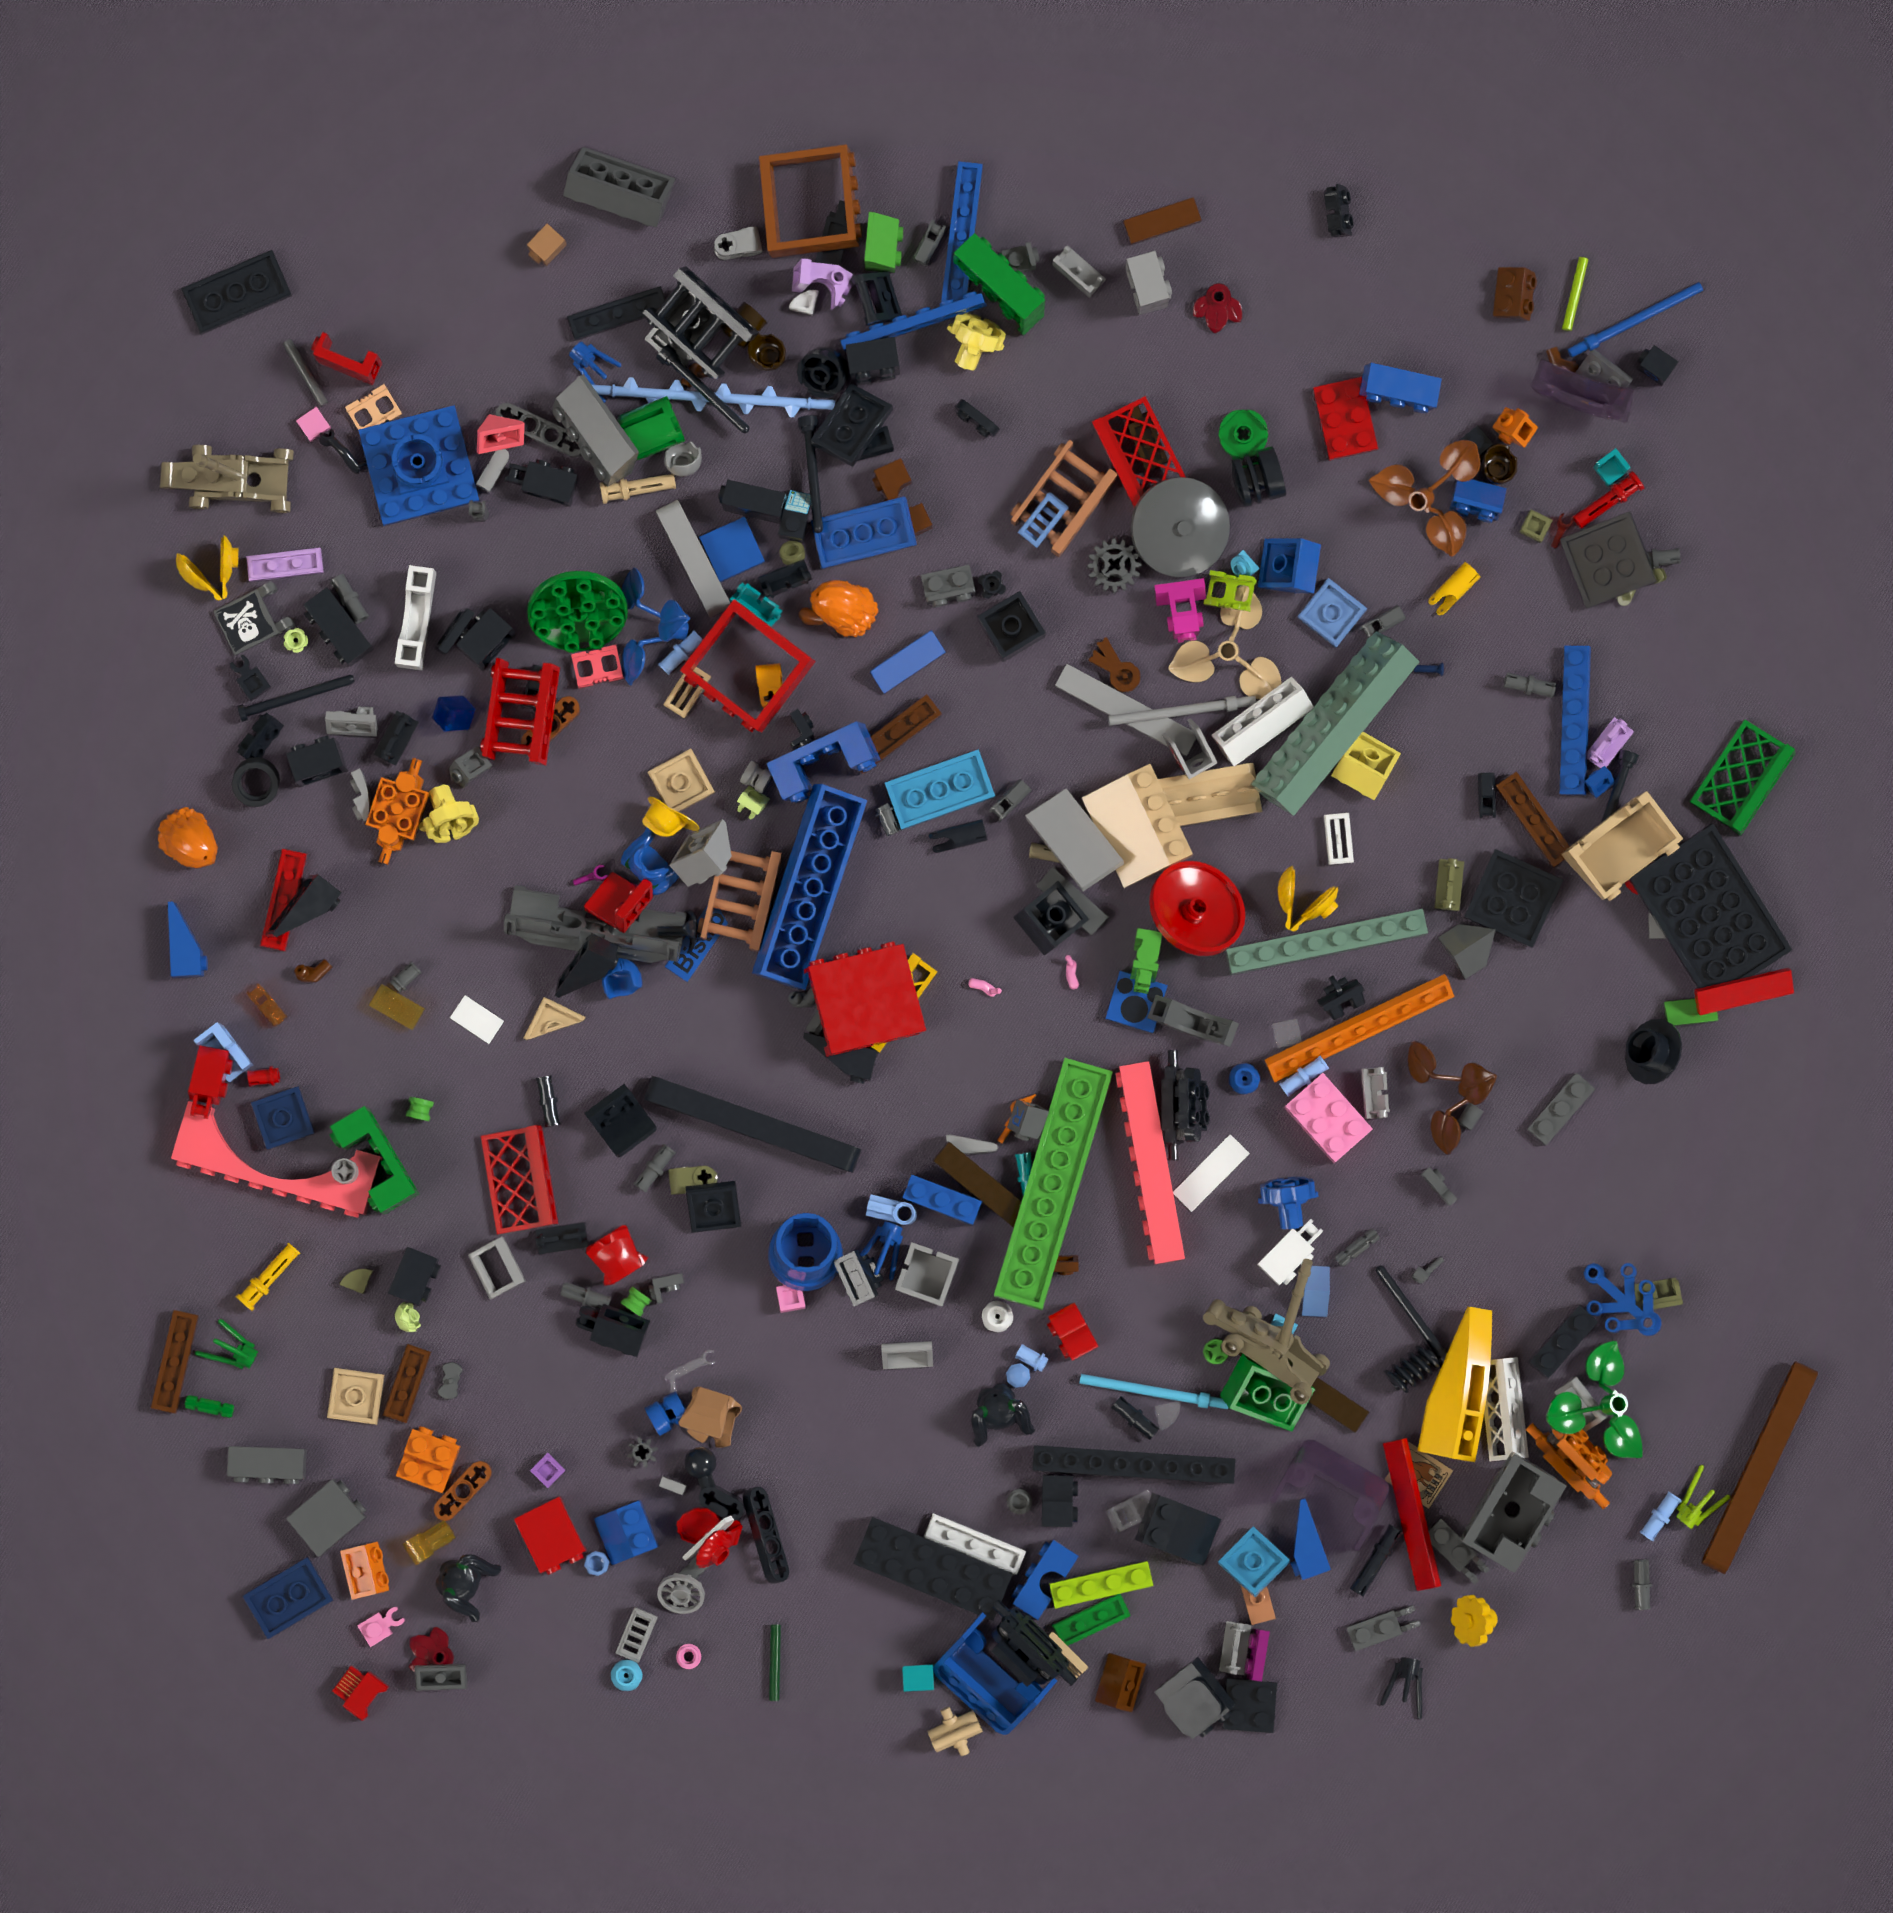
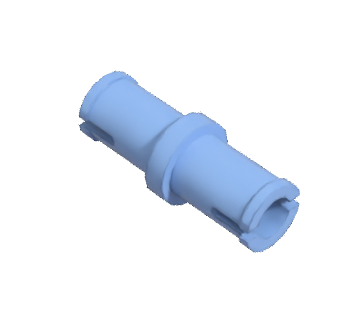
M693 630L679 645L675 644L673 646L674 650L659 662L658 665L670 675L684 660L687 661L689 659L688 656L699 646L703 639Z
M1318 1056L1317 1059L1304 1068L1299 1067L1296 1069L1297 1073L1279 1085L1289 1097L1305 1084H1311V1080L1328 1070L1329 1067L1322 1057Z
M1669 1491L1658 1508L1652 1510L1651 1513L1653 1515L1643 1529L1640 1530V1533L1651 1541H1654V1538L1664 1524L1669 1523L1670 1519L1668 1518L1682 1501Z

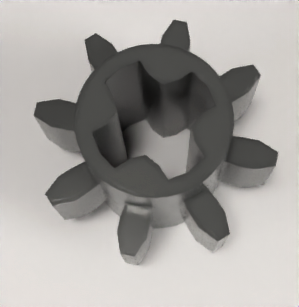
M638 1437V1444L636 1446L629 1444L633 1449V1453L628 1454L627 1457H634L636 1459L634 1466H637L639 1462H643L644 1467L647 1468V1461L649 1459L652 1461L657 1460L652 1454L658 1448H651L650 1443L652 1439L642 1443V1439ZM640 1445H643L644 1449H649V1453L646 1454V1459L644 1460L641 1456L636 1455V1451L640 1450Z

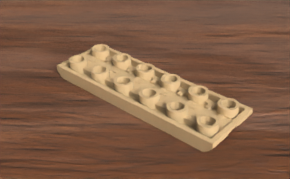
M1254 763L1203 771L1191 779H1188L1185 775L1158 779L1180 827L1262 812L1259 792L1251 785L1256 778Z

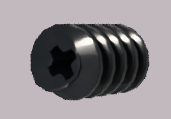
M1425 1342V1349L1419 1345L1415 1347L1417 1355L1411 1351L1407 1353L1409 1361L1403 1357L1399 1359L1401 1367L1395 1363L1392 1364L1393 1373L1388 1370L1383 1371L1397 1391L1401 1389L1408 1393V1383L1416 1387V1377L1424 1381V1371L1432 1375V1365L1438 1369L1441 1368L1438 1359Z

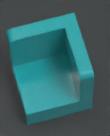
M1615 448L1596 462L1593 468L1609 487L1628 473L1631 467Z
M933 1664L903 1666L904 1692L934 1690Z

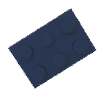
M309 1557L243 1595L244 1600L267 1639L272 1638L334 1601Z

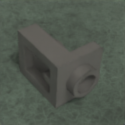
M1025 242L1023 246L1001 251V254L1007 258L1010 263L1009 266L1014 271L1019 270L1024 273L1036 270V262L1040 261L1037 248H1032L1031 242Z
M476 746L454 760L448 770L453 781L462 788H465L473 779L489 770L492 764L487 758L482 756L481 750Z
M683 1273L652 1279L653 1285H649L651 1299L657 1300V1304H662L663 1298L660 1288H665L666 1292L679 1290L680 1284L685 1283Z

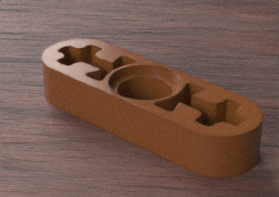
M566 696L555 704L554 712L557 710L559 715L564 711V703H574L575 705L573 706L574 712L572 714L567 712L562 716L566 720L564 723L561 722L557 715H553V719L557 721L558 727L554 732H551L550 742L579 715L580 705L575 698ZM528 730L522 736L521 744L528 745L527 738H532L533 735L531 730Z
M483 1461L473 1463L436 1502L434 1506L435 1516L442 1521L453 1519L490 1480L492 1476L490 1465ZM484 1466L486 1468L484 1472L486 1477L484 1479L479 1477L475 1481L478 1484V1487L475 1489L470 1481L465 1480V1477L469 1475L470 1479H472L476 1474L475 1467L482 1468ZM464 1483L469 1486L470 1494L468 1497L460 1498L457 1496L456 1488L459 1484ZM451 1493L456 1501L461 1502V1505L457 1507L456 1503H454L450 1507L451 1515L444 1514L442 1516L440 1514L442 1510L440 1505H447L452 1500L447 1497Z

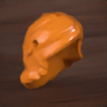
M830 580L822 583L811 593L810 602L812 603L814 613L827 625L834 627L836 632L844 637L853 636L856 638L858 635L863 636L866 630H871V624L876 621L875 616L878 613L877 602H874L873 595L867 587L851 585L848 581Z
M183 807L179 810L176 809L172 814L167 815L165 820L160 822L158 827L160 832L158 835V846L166 855L173 857V860H177L180 864L190 868H202L215 863L218 846L213 832L207 825V820L202 813H198L188 807Z

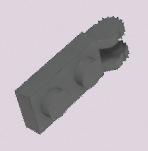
M1441 1518L1428 1530L1432 1546L1473 1584H1476L1479 1580L1473 1572H1470L1465 1567L1471 1560L1482 1572L1487 1573L1490 1570L1476 1556L1477 1553L1470 1546L1463 1543L1461 1538Z
M1408 1606L1395 1612L1392 1610L1346 1627L1354 1650L1364 1649L1420 1626L1419 1620L1410 1621L1402 1626L1399 1625L1397 1617L1408 1615L1415 1611L1414 1606Z

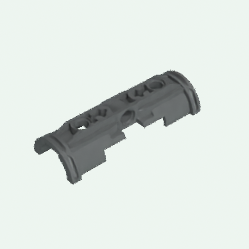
M515 885L510 914H506L504 918V934L520 936L532 944L578 952L590 934L593 933L618 945L616 956L619 958L649 963L661 960L678 962L683 936H657V926H683L686 923L687 913L676 911L674 914L644 909L640 913L639 920H635L627 931L622 933L604 921L585 918V911L558 907L560 895L526 890L524 886Z

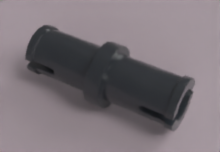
M552 1075L536 1078L540 1095L538 1102L539 1106L542 1105L545 1127L561 1124L556 1104L558 1097H555Z
M1122 1396L1111 1407V1409H1114L1128 1421L1130 1427L1134 1426L1149 1440L1160 1429L1143 1415L1144 1412L1141 1409L1137 1410Z

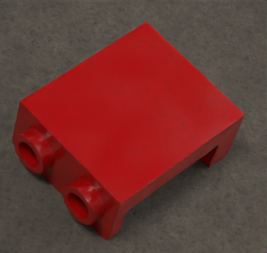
M322 332L320 337L317 336L311 350L314 351L313 355L318 363L370 385L374 384L382 365L378 354L368 350L364 362L361 364L330 351L332 341L327 333Z
M561 1496L514 1519L540 1573L546 1571L547 1575H550L561 1569L559 1564L567 1560L572 1564L584 1558L582 1553L587 1551L586 1547L583 1545L567 1513Z

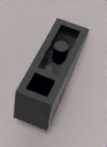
M591 933L558 978L555 996L560 998L604 978L609 969L614 970L619 960V957L616 956L618 945Z
M804 1033V1040L845 1075L851 1076L850 1081L864 1084L865 1080L871 1081L878 1053L877 1050L862 1048L826 1057L824 1047L827 1046L826 1039Z

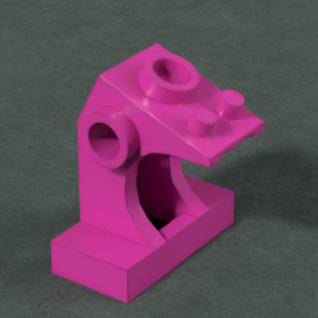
M1204 578L1155 585L1156 605L1170 606L1171 617H1167L1169 632L1173 631V637L1178 640V643H1182L1184 640L1195 641L1196 636H1199V628L1204 627L1202 612L1197 613L1195 601L1206 599ZM1189 602L1191 611L1177 612L1175 604Z

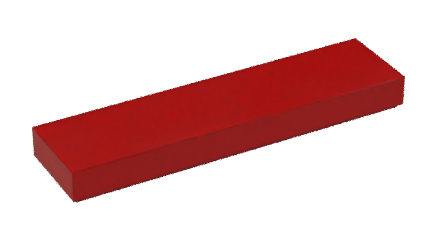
M282 849L260 944L262 947L286 951L290 931L278 937L270 938L265 933L300 889L307 854L287 849Z
M1784 968L1695 989L1697 1013L1704 1015L1794 994L1791 969Z

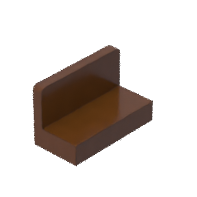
M1109 1653L1095 1701L1113 1708L1132 1712L1146 1664Z

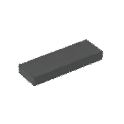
M1052 867L1036 886L1042 892H1045L1059 881L1089 918L1081 927L1092 936L1107 920L1108 916Z

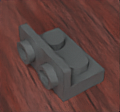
M970 565L921 575L927 605L932 604L933 607H941L947 605L949 600L957 599V602L971 600L972 595H976Z

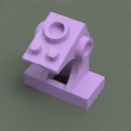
M801 259L793 268L792 292L802 293L811 283H822L831 292L830 310H833L837 305L841 307L845 301L842 295L847 296L853 285L850 282L853 274L839 265L811 262L812 260Z

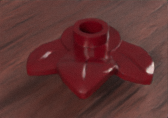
M1216 283L1208 288L1206 295L1196 300L1193 307V316L1205 317L1210 330L1213 333H1218L1226 325L1227 320L1241 322L1242 307L1238 300L1231 297L1230 290L1226 285ZM1216 292L1223 293V298L1219 301L1214 299Z
M434 1627L430 1637L416 1635L410 1638V1648L416 1656L409 1665L413 1672H415V1665L453 1664L454 1655L452 1650L448 1648L449 1638L446 1632L438 1627ZM442 1653L444 1659L442 1662H438L437 1657Z

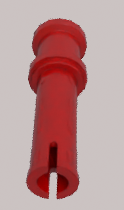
M1633 471L1629 472V476L1618 484H1612L1609 492L1592 502L1576 515H1573L1572 517L1580 529L1617 503H1625L1627 498L1636 491L1644 490L1645 488L1638 476Z

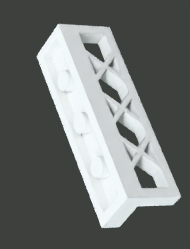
M1518 1357L1490 1360V1365L1496 1366V1377L1494 1380L1489 1377L1484 1411L1489 1461L1507 1460L1512 1451L1523 1458H1528ZM1494 1390L1499 1394V1401L1496 1405L1491 1401V1394ZM1496 1415L1502 1421V1426L1499 1430L1494 1426ZM1499 1440L1504 1444L1505 1455H1497L1496 1445Z

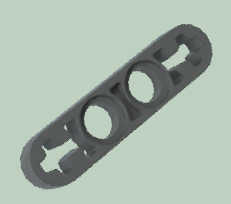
M503 403L496 409V416L503 417L501 412L511 409V414L514 417L518 418L519 413L523 414L519 421L524 422L526 419L535 420L536 428L532 432L524 430V436L569 457L576 458L581 456L580 449H575L571 452L570 446L563 443L562 448L559 447L563 440V435L567 434L565 428L510 403ZM555 429L558 431L559 437L555 442H548L545 439L547 430ZM566 436L565 439L573 443V441H571L570 438Z

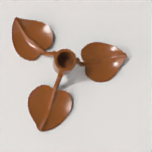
M1459 440L1444 448L1439 462L1448 472L1429 488H1420L1417 491L1415 488H1412L1414 483L1412 473L1408 468L1399 464L1388 466L1369 479L1374 490L1390 504L1403 506L1409 503L1410 507L1415 511L1425 509L1427 513L1433 512L1438 514L1429 519L1426 533L1432 544L1451 557L1455 556L1463 546L1466 537V524L1463 517L1457 511L1451 510L1443 514L1441 510L1431 507L1434 502L1433 490L1449 478L1451 474L1456 480L1461 482L1469 481L1477 475L1480 469L1478 448L1473 441Z

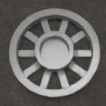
M674 1573L664 1577L660 1582L657 1596L660 1603L669 1611L679 1614L692 1613L698 1610L704 1602L705 1592L702 1583L691 1577L692 1575ZM662 1591L669 1592L671 1594L663 1597ZM692 1596H700L699 1601ZM671 1599L674 1602L673 1605L666 1600ZM692 1601L695 1605L689 1607L688 1602Z

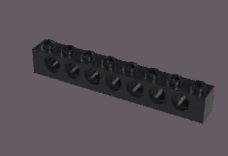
M1034 1445L1032 1470L1234 1484L1236 1459Z

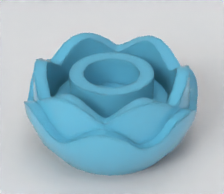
M632 1660L617 1662L611 1671V1680L614 1686L621 1691L636 1689L643 1677L639 1665ZM625 1673L629 1674L628 1678L624 1677Z

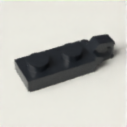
M839 200L837 211H830L822 237L848 233L845 201ZM845 248L817 252L815 263L840 266Z

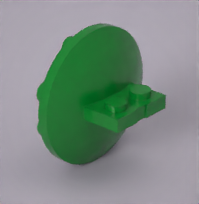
M588 571L564 572L548 578L534 590L528 602V621L535 635L548 645L566 650L569 653L602 648L603 645L612 641L622 631L628 614L627 601L620 587L607 577ZM589 642L590 647L579 648V643Z

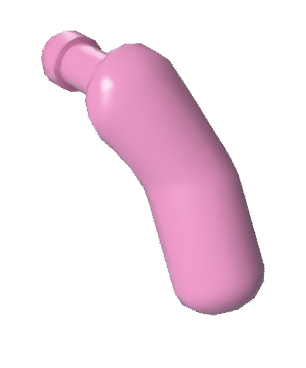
M1067 955L1065 957L1067 961L1066 979L1070 989L1074 990L1079 987L1075 974L1077 963L1072 960L1070 955Z
M971 978L968 982L970 988L982 990L990 997L1002 992L1000 988H995L983 980Z

